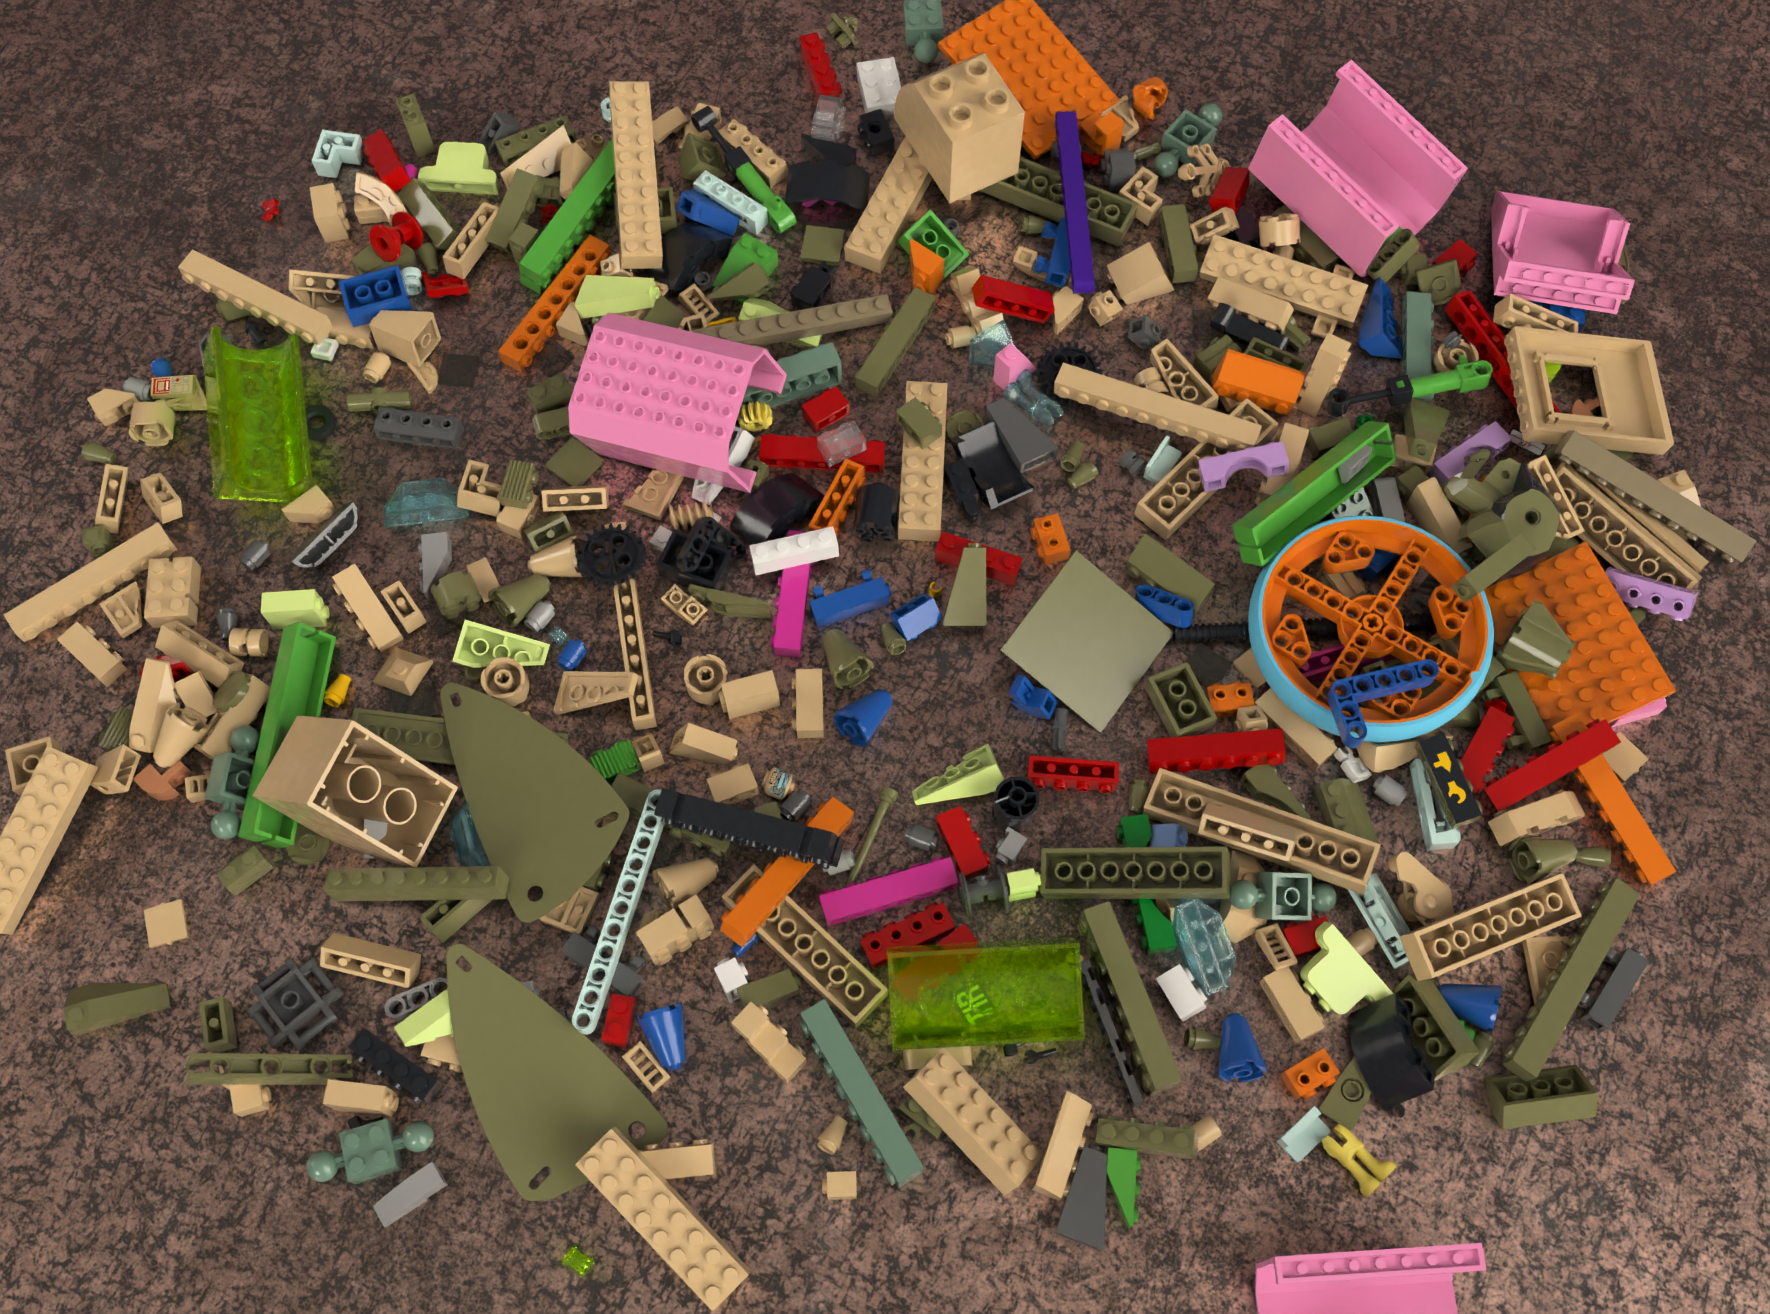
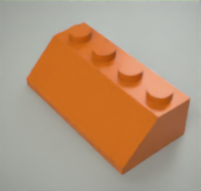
M1227 349L1213 372L1211 388L1220 396L1238 400L1239 402H1243L1248 398L1259 408L1288 415L1296 403L1306 372Z

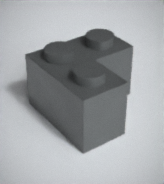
M1127 148L1104 150L1103 159H1100L1101 171L1104 170L1103 185L1107 186L1108 192L1113 194L1119 193L1135 175L1133 152H1128Z

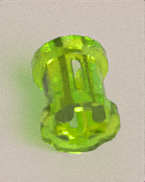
M574 1245L567 1252L561 1264L563 1266L568 1265L578 1273L580 1278H583L590 1270L595 1259L586 1257Z

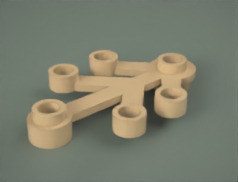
M1203 144L1199 147L1197 145L1189 146L1187 148L1188 156L1190 158L1195 157L1201 166L1194 167L1192 163L1184 164L1178 169V176L1186 181L1194 179L1195 175H1202L1199 185L1194 186L1192 189L1193 196L1197 198L1204 196V194L1206 196L1213 195L1214 187L1218 185L1220 175L1224 173L1226 167H1230V164L1226 159H1218L1209 144ZM1204 156H1207L1213 165H1210ZM1214 173L1211 183L1207 184L1211 174Z

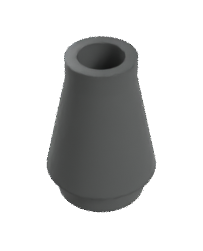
M222 608L218 610L216 619L221 633V640L229 641L231 630L237 626L238 614H236V609Z

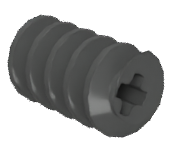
M1430 573L1410 597L1412 606L1419 612L1426 614L1430 612L1428 606L1429 597L1434 589L1440 586L1439 582Z

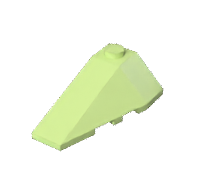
M749 298L743 303L738 320L744 321L787 313L789 311L767 300ZM821 335L785 342L816 348L819 345Z
M465 620L452 662L478 668L488 667L489 663L496 658L509 657L520 663L521 666L544 665L550 644Z
M989 744L963 756L964 761L954 767L952 764L946 768L947 771L942 776H934L912 791L915 804L921 805L995 792L997 786L1005 779Z
M448 988L394 1027L405 1047L434 1041L437 1037L451 1034V1037H454Z

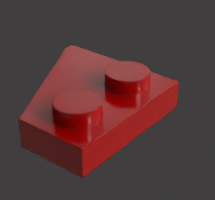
M421 272L428 297L441 298L446 295L460 296L469 293L466 279L446 274H439V278L428 277V272Z

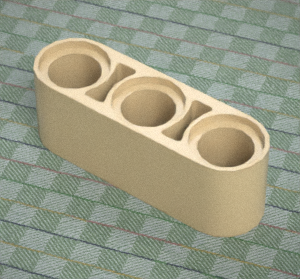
M962 1041L905 1046L902 1048L904 1072L916 1073L943 1047L964 1069L973 1067L971 1043Z

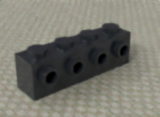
M364 1027L348 1047L354 1051L352 1057L362 1064L367 1060L373 1065L370 1070L380 1077L384 1074L389 1076L391 1080L388 1083L398 1090H401L403 1087L410 1092L407 1096L418 1104L423 1101L430 1105L444 1086Z

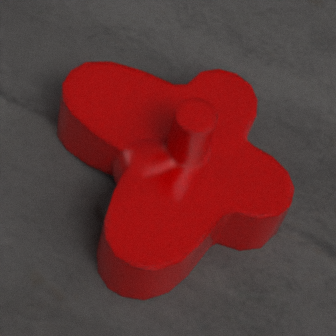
M1081 152L1082 163L1088 164L1087 167L1089 168L1092 165H1098L1100 159L1103 158L1100 154L1093 156L1087 152Z
M272 198L270 201L265 200L262 206L266 210L262 216L264 221L270 222L273 216L279 213L277 208L279 201Z

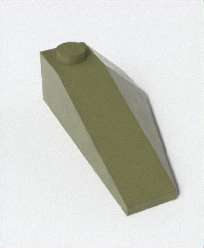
M91 983L69 990L63 1009L67 1030L76 1035H81L172 1007L168 984Z

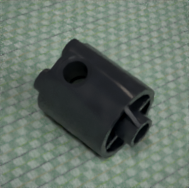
M874 482L864 485L858 490L853 530L854 533L861 537V541L865 543H872L874 540L893 541L900 495L898 491L885 483Z
M1020 776L1009 777L997 786L992 804V817L1001 831L1005 832L1007 827H1010L1020 833L1033 825L1040 802L1036 786L1029 779Z

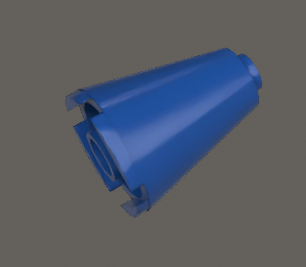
M877 689L841 708L833 717L837 730L842 736L846 734L851 739L848 742L857 747H864L870 741L893 704L892 696L886 690Z
M1442 983L1441 988L1437 987L1455 1016L1492 1033L1502 986Z
M682 1002L636 1015L637 1021L661 1067H667L668 1071L681 1068V1062L685 1061Z
M1239 1013L1228 1014L1222 1023L1218 1067L1220 1079L1232 1082L1231 1078H1239V1083L1263 1077V1071L1267 1072L1266 1064L1246 1017L1241 1016Z

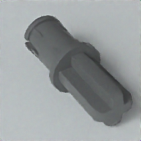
M1056 708L1054 710V724L1051 727V732H1053L1052 750L1055 752H1064L1066 733H1068V710L1064 708Z

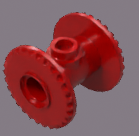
M401 211L394 214L392 227H386L382 224L373 225L369 231V240L371 247L382 260L395 262L401 254L400 245L406 244L412 249H418L423 243L424 235L417 220L411 214Z

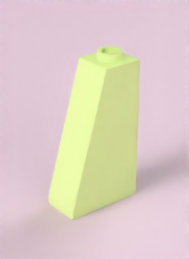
M586 275L574 305L579 317L582 319L602 316L607 313L615 314L651 308L654 306L656 299L659 298V288L656 286L654 278Z

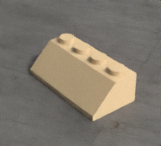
M1066 1091L1062 1098L1032 1191L1060 1201L1062 1195L1067 1197L1071 1182L1067 1180L1070 1172L1075 1173L1079 1159L1075 1158L1077 1149L1082 1150L1086 1136L1082 1134L1085 1126H1090L1094 1113L1090 1112L1092 1105L1072 1092Z

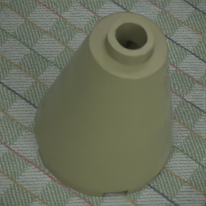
M537 573L492 589L488 592V598H493L494 603L491 606L498 617L505 624L510 622V627L513 628L549 592L550 582L545 575L541 576Z
M830 629L826 631L822 642L834 684L838 688L844 689L842 686L848 685L849 688H852L864 682L870 676V669L874 668L872 660L841 630Z
M1518 838L1512 841L1509 847V852L1513 851V858L1509 859L1512 870L1519 880H1525L1527 883H1534L1568 865L1576 859L1577 855L1576 846L1570 840Z

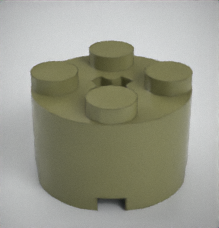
M462 571L447 574L439 579L440 584L436 587L433 584L431 587V593L441 614L449 620L458 617L462 612H472L480 607L479 602L482 596L470 572L463 574Z

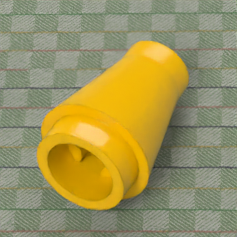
M339 674L337 679L325 691L323 701L335 708L344 704L351 679L344 674Z

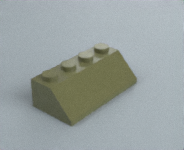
M1146 533L1128 558L1125 566L1128 575L1134 579L1137 578L1144 585H1150L1192 601L1194 603L1193 619L1208 602L1215 583Z
M1409 974L1392 990V993H1397L1410 1008V1020L1414 1034L1410 1036L1414 1048L1419 1047L1423 1057L1436 1073L1435 1080L1465 1066L1480 1053L1431 979L1417 981L1415 974Z
M1577 1065L1541 1069L1537 1078L1527 1082L1514 1073L1485 1077L1484 1081L1492 1113L1502 1129H1514L1517 1127L1596 1117L1598 1092Z

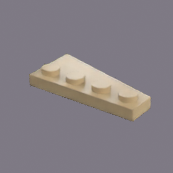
M564 671L553 712L561 715L631 697L634 695L638 675L634 672Z

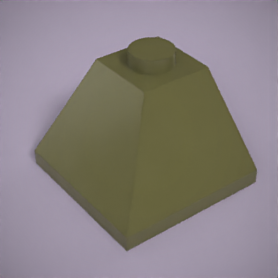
M688 133L679 161L683 177L696 181L705 170L717 178L725 177L727 172L718 144Z

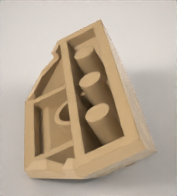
M290 269L289 291L302 304L316 311L318 307L346 312L338 281L356 276Z
M1546 455L1527 463V467L1558 502L1560 520L1556 537L1567 540L1584 532L1585 530Z
M1233 850L1230 860V886L1238 880H1248L1257 888V872H1265L1255 857ZM1222 899L1214 936L1237 943L1256 933L1257 929L1266 927L1267 919L1256 918V904L1250 909L1241 910L1235 908L1229 899Z

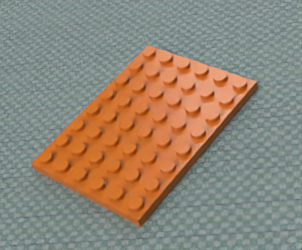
M1004 0L939 41L937 45L952 64L976 54H986L1025 111L1021 145L1034 160L1049 151L1053 146L1052 143L1057 140L1055 127L1056 112L1076 111L1079 129V124L1093 113L1097 112L1100 115L1120 101L1034 0Z
M1586 541L1541 562L1535 568L1522 575L1503 580L1484 589L1493 619V651L1495 654L1500 650L1506 638L1508 639L1510 631L1515 625L1522 609L1528 610L1534 600L1542 603L1568 638L1576 642L1570 652L1572 653L1565 665H1560V671L1554 680L1540 673L1506 669L1508 674L1517 671L1549 733L1552 732L1550 728L1575 713L1578 714L1585 727L1597 718L1600 722L1606 719L1610 723L1676 692V689Z

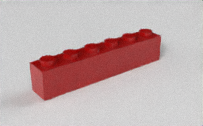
M772 433L767 435L761 434L759 461L764 462L768 467L839 471L846 458L864 466V473L884 474L885 442L879 440L863 441L856 438L846 440L836 437L818 438L816 436L798 437L796 435L779 436Z
M1598 718L1586 725L1588 729L1582 733L1576 730L1566 736L1568 741L1559 745L1556 742L1545 748L1547 753L1539 757L1538 754H1535L1526 759L1527 764L1519 768L1516 765L1505 771L1507 776L1499 780L1498 777H1495L1486 782L1487 787L1483 790L1497 812L1505 810L1620 744V739L1607 720L1604 719L1600 722Z
M1282 728L1147 739L1150 774H1157L1159 768L1170 772L1183 773L1191 770L1208 771L1216 768L1232 769L1242 766L1278 765L1285 763L1286 758Z

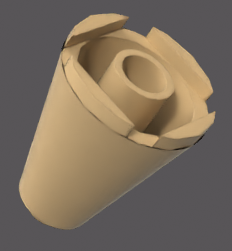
M573 535L531 555L530 560H528L529 571L533 572V574L538 573L541 576L582 577L577 567L578 561L576 559V555L579 554L577 547H583L579 541L582 537L580 535Z
M170 704L153 753V758L157 765L163 768L172 767L209 731L211 724L207 725L208 719L198 711L187 706L181 709L177 708L179 704Z
M702 858L658 868L652 872L654 884L659 883L660 890L657 892L668 910L673 908L678 910V905L698 894L715 880L719 869L714 860L710 861L709 858Z

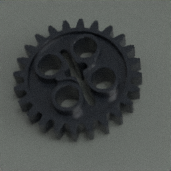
M1070 342L1067 343V347L1060 343L1058 349L1054 345L1051 351L1046 349L1045 356H1040V362L1037 364L1036 376H1038L1037 383H1041V390L1046 389V396L1052 393V400L1060 397L1054 394V383L1062 365H1057L1056 363L1068 364L1067 358L1071 359V365L1102 375L1101 363L1097 362L1098 356L1092 357V350L1086 352V346L1079 349L1078 343L1071 347ZM1060 397V403L1067 399L1068 403L1071 404L1072 399Z
M610 523L609 528L605 529L602 524L601 531L593 528V535L586 533L587 541L580 540L583 547H577L579 553L576 555L577 567L587 583L593 581L592 583L595 588L601 584L602 590L607 585L610 586L611 591L614 590L615 585L622 589V583L625 582L630 586L629 579L632 578L637 581L636 573H643L641 567L646 566L644 559L647 558V554L644 552L646 550L645 544H642L641 537H637L636 531L630 533L628 526L622 530L621 524H618L617 528H613L612 523ZM606 541L610 543L618 569L617 573L613 571L605 544ZM617 543H624L622 546H615ZM596 549H603L601 552H594ZM623 561H629L626 565H620ZM603 567H608L606 571H599Z

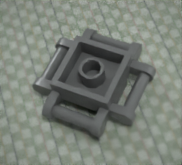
M288 957L284 960L285 963L262 982L259 984L255 983L251 987L259 1001L246 1011V1014L250 1019L256 1021L270 1040L269 1044L273 1049L280 1047L287 1038H290L293 1044L301 1050L306 1046V1042L331 1022L334 1024L339 1020L338 1016L328 1005L341 998L343 992L339 987H335L320 968V962L316 958L309 960L299 968L296 962L291 957ZM312 972L328 994L322 998L307 979V974ZM264 1009L267 1010L282 1030L278 1034L262 1014ZM321 1011H323V1013L325 1014L324 1017H322L319 1021H317L314 1025L307 1029L303 1034H301L300 1036L297 1035V1030L305 1028L308 1024H310L320 1015Z

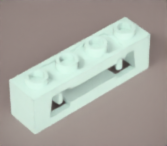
M706 170L693 183L696 191L704 196L709 195V199L715 200L717 204L742 218L738 224L756 236L768 224L766 207Z
M1420 758L1414 759L1409 768L1426 851L1453 849L1461 839L1459 828L1451 829L1433 789L1439 822H1436L1434 825L1436 814L1430 790L1432 785Z
M1376 873L1371 874L1364 895L1349 889L1348 891L1392 966L1396 969L1410 963L1399 936L1411 931ZM1360 897H1364V899H1365L1364 904H1363V902H1362V900H1361ZM1393 947L1397 954L1394 955L1390 948Z

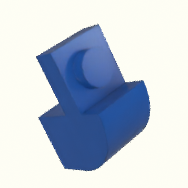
M1018 674L1009 691V694L1013 697L1012 704L1016 708L1038 718L1050 720L1058 703V700L1049 689L1034 687L1025 675Z

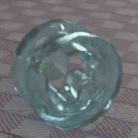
M554 626V631L549 632L548 636L557 645L562 647L564 645L563 642L565 640L568 641L569 637L562 629Z

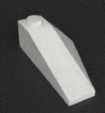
M737 426L734 427L729 443V465L739 467L747 457L755 437ZM695 479L691 498L702 503L705 501L707 505H710L711 501L715 499L724 486Z

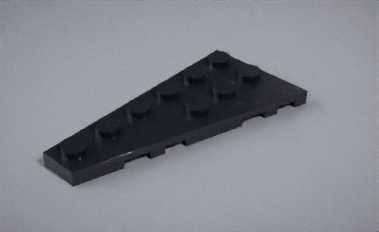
M1089 959L1081 961L1080 965L1083 972L1079 974L1084 990H1089L1091 993L1087 997L1093 1013L1098 1012L1100 1016L1096 1020L1102 1036L1107 1034L1110 1043L1106 1044L1110 1057H1116L1118 1066L1115 1067L1119 1080L1124 1079L1127 1085V1089H1124L1128 1103L1133 1102L1136 1108L1143 1105L1144 1101L1132 1070L1129 1067L1125 1052L1120 1044L1119 1036L1105 1000L1102 997L1097 979L1093 975Z

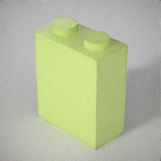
M315 589L262 593L261 614L274 630L284 629L285 626L296 622H301L311 627L326 626V619L330 616L329 607L325 605L323 598L318 595Z

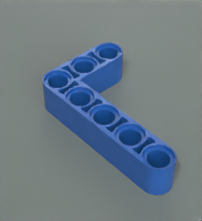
M1429 659L1335 681L1327 693V701L1344 745L1349 748H1357L1367 735V727L1358 702L1427 687L1438 675L1439 667L1437 663ZM1422 670L1427 671L1430 676L1423 674ZM1400 675L1407 677L1409 681L1401 679ZM1378 681H1384L1387 686L1381 685ZM1357 685L1364 687L1366 691L1359 690ZM1335 691H1341L1344 696L1337 695ZM1342 711L1349 712L1351 717L1345 716ZM1350 732L1357 733L1359 738L1351 736Z

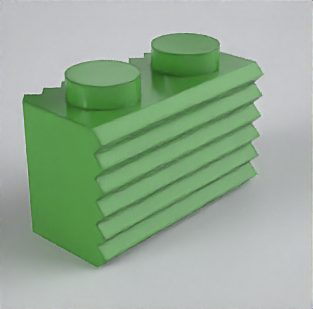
M624 740L618 741L612 748L606 751L603 749L593 753V757L589 758L591 765L608 783L614 782L618 773L627 776L642 769L630 740L626 742Z

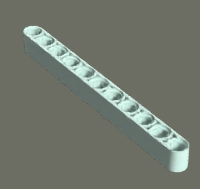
M653 790L647 797L572 1016L573 1026L584 1035L591 1034L597 1026L664 827V823L660 822L661 818L654 815L656 806L653 805L654 801L659 799L661 790ZM650 820L657 821V824L654 827L646 826L647 822ZM641 842H650L647 848H639ZM634 863H643L639 870L631 869ZM628 884L635 885L634 890L631 892H625L624 888ZM620 906H628V910L624 914L617 913V909ZM612 928H621L617 936L609 935ZM605 950H613L610 958H602V953ZM598 972H605L603 980H594V976ZM597 994L598 999L595 1003L588 1004L586 1002L588 996ZM589 1017V1024L585 1027H580V1019Z

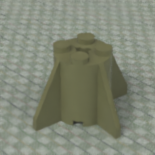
M1534 600L1528 610L1522 609L1515 625L1510 631L1508 639L1506 638L1495 658L1505 669L1540 673L1554 680L1560 671V665H1565L1572 654L1570 652L1576 642L1568 638L1546 607L1539 601Z

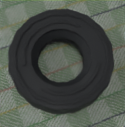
M317 404L305 408L297 419L299 430L309 440H323L329 437L336 427L334 414L324 405ZM318 416L324 418V424L320 428L314 429L309 426L312 418Z

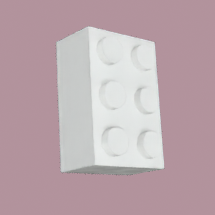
M894 57L858 62L857 81L865 113L881 109L886 120L894 119L896 97L901 89Z

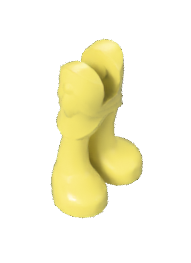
M1339 1123L1333 1128V1132L1345 1145L1341 1147L1332 1137L1326 1136L1321 1140L1323 1148L1330 1156L1336 1158L1344 1168L1346 1167L1360 1185V1192L1367 1198L1397 1165L1391 1160L1381 1162L1374 1158L1364 1148L1365 1144ZM1354 1154L1363 1162V1164L1371 1171V1173L1375 1177L1369 1175L1362 1167H1360L1357 1164V1162L1353 1159Z

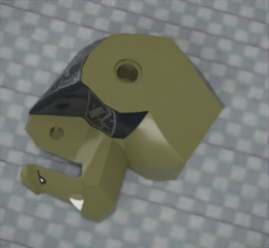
M1480 449L1470 457V462L1461 473L1448 480L1444 486V491L1450 501L1473 514L1463 523L1459 531L1458 541L1468 536L1487 558L1523 532L1537 549L1497 579V582L1532 570L1548 557L1556 536L1560 511L1557 500L1524 462L1519 463L1513 458L1499 461L1483 482L1475 480L1474 476L1487 461L1491 452L1487 449Z

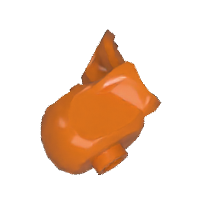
M1152 77L1133 88L1134 104L1132 109L1146 119L1149 117V119L1155 120L1154 110L1160 107L1167 98L1168 89L1163 79Z

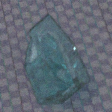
M444 477L401 482L383 507L384 526L387 528L469 517V510L457 507L458 489Z
M464 800L451 820L452 829H449L451 840L456 842L457 850H454L456 861L461 863L462 866H491L468 809L470 806L469 800Z
M1197 898L1176 905L1173 929L1186 968L1188 967L1193 975L1195 983L1206 996L1228 988L1236 957L1221 914Z

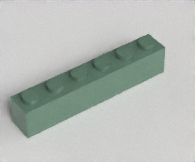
M1407 291L1402 301L1401 376L1408 375L1409 379L1434 374V371L1431 370V365L1434 362V353H1431V348L1434 345V336H1431V331L1434 327V319H1431L1434 302H1431L1430 293ZM1434 394L1415 397V399L1429 403L1430 400H1433Z

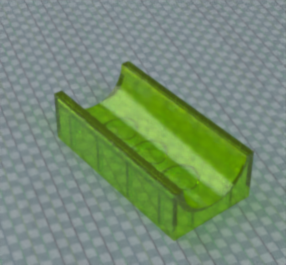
M212 326L204 349L203 362L214 498L291 503L307 491L312 480L298 335H289L283 343L272 348L250 350L229 344L221 336V327Z
M1073 937L886 947L892 1050L1085 1040L1080 943Z

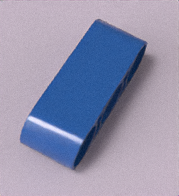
M1139 585L1136 587L1135 600L1157 619L1181 628L1189 627L1192 624L1194 603L1192 601L1150 585Z

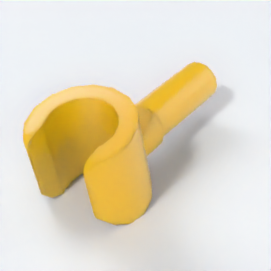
M934 581L930 584L928 595L938 598L941 595L942 586L939 590H934L933 588L936 583Z

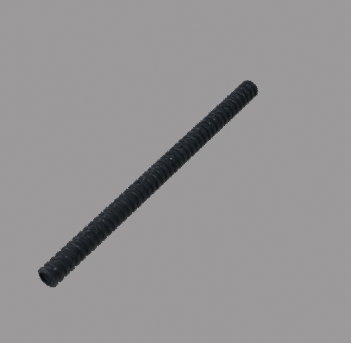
M1415 613L1414 616L1413 614H1401L1404 630L1409 633H1413V631H1437L1431 613H1421V615ZM1308 618L1307 621L1302 619L1306 634L1309 637L1314 635L1315 637H1320V635L1326 637L1327 634L1328 636H1333L1334 634L1338 636L1337 624L1329 619L1321 618L1319 620V618H1315L1313 620ZM1245 621L1241 622V624L1238 622H1234V624L1232 622L1227 624L1222 622L1220 625L1218 623H1214V625L1212 623L1207 625L1201 623L1200 626L1194 624V626L1190 625L1186 628L1174 626L1172 630L1174 632L1173 641L1175 644H1179V641L1182 643H1186V641L1188 643L1193 641L1199 643L1200 640L1202 642H1206V640L1208 642L1213 640L1219 642V640H1222L1223 642L1226 639L1228 641L1233 639L1235 641L1240 639L1244 641L1246 638L1250 640L1249 625ZM1286 625L1289 629H1295L1292 625Z

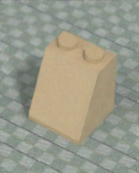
M1150 242L1107 265L1109 270L1107 276L1111 284L1115 283L1117 287L1114 289L1115 294L1119 300L1123 299L1126 305L1174 291L1162 262Z
M380 310L369 324L379 351L404 362H410L419 368L442 340L432 312Z

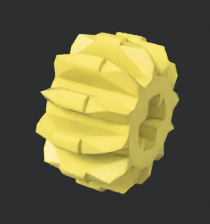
M756 401L743 404L738 414L740 428L745 429L747 432H761L762 429H768L773 420L770 405L765 404V402L758 403Z

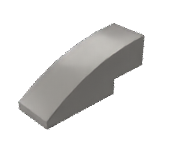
M430 1162L387 1193L373 1208L386 1228L426 1202L428 1197L448 1184L437 1164Z

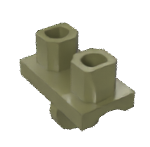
M833 12L830 15L832 21L826 26L827 31L832 37L840 31L842 32L836 40L843 49L851 43L856 46L859 42L854 37L852 30L854 32L858 30L857 17L853 15L848 17L846 15L843 18L845 22H843Z

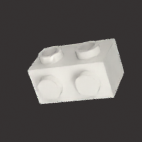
M725 958L717 963V967L714 970L729 1003L739 999L737 988L748 984L747 981L750 978L743 962L738 964L736 958L731 960L730 958Z
M1179 964L1156 978L1182 1022L1207 1008L1204 1004L1207 998L1200 987L1195 989L1191 981L1195 979L1188 967L1183 969Z

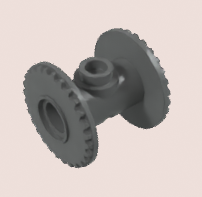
M996 866V878L988 879V875L974 877L975 882L966 883L963 872L958 874L960 897L966 917H971L972 915L971 904L984 902L983 896L985 895L987 901L1000 899L1004 911L1009 910L1008 888L1001 866Z

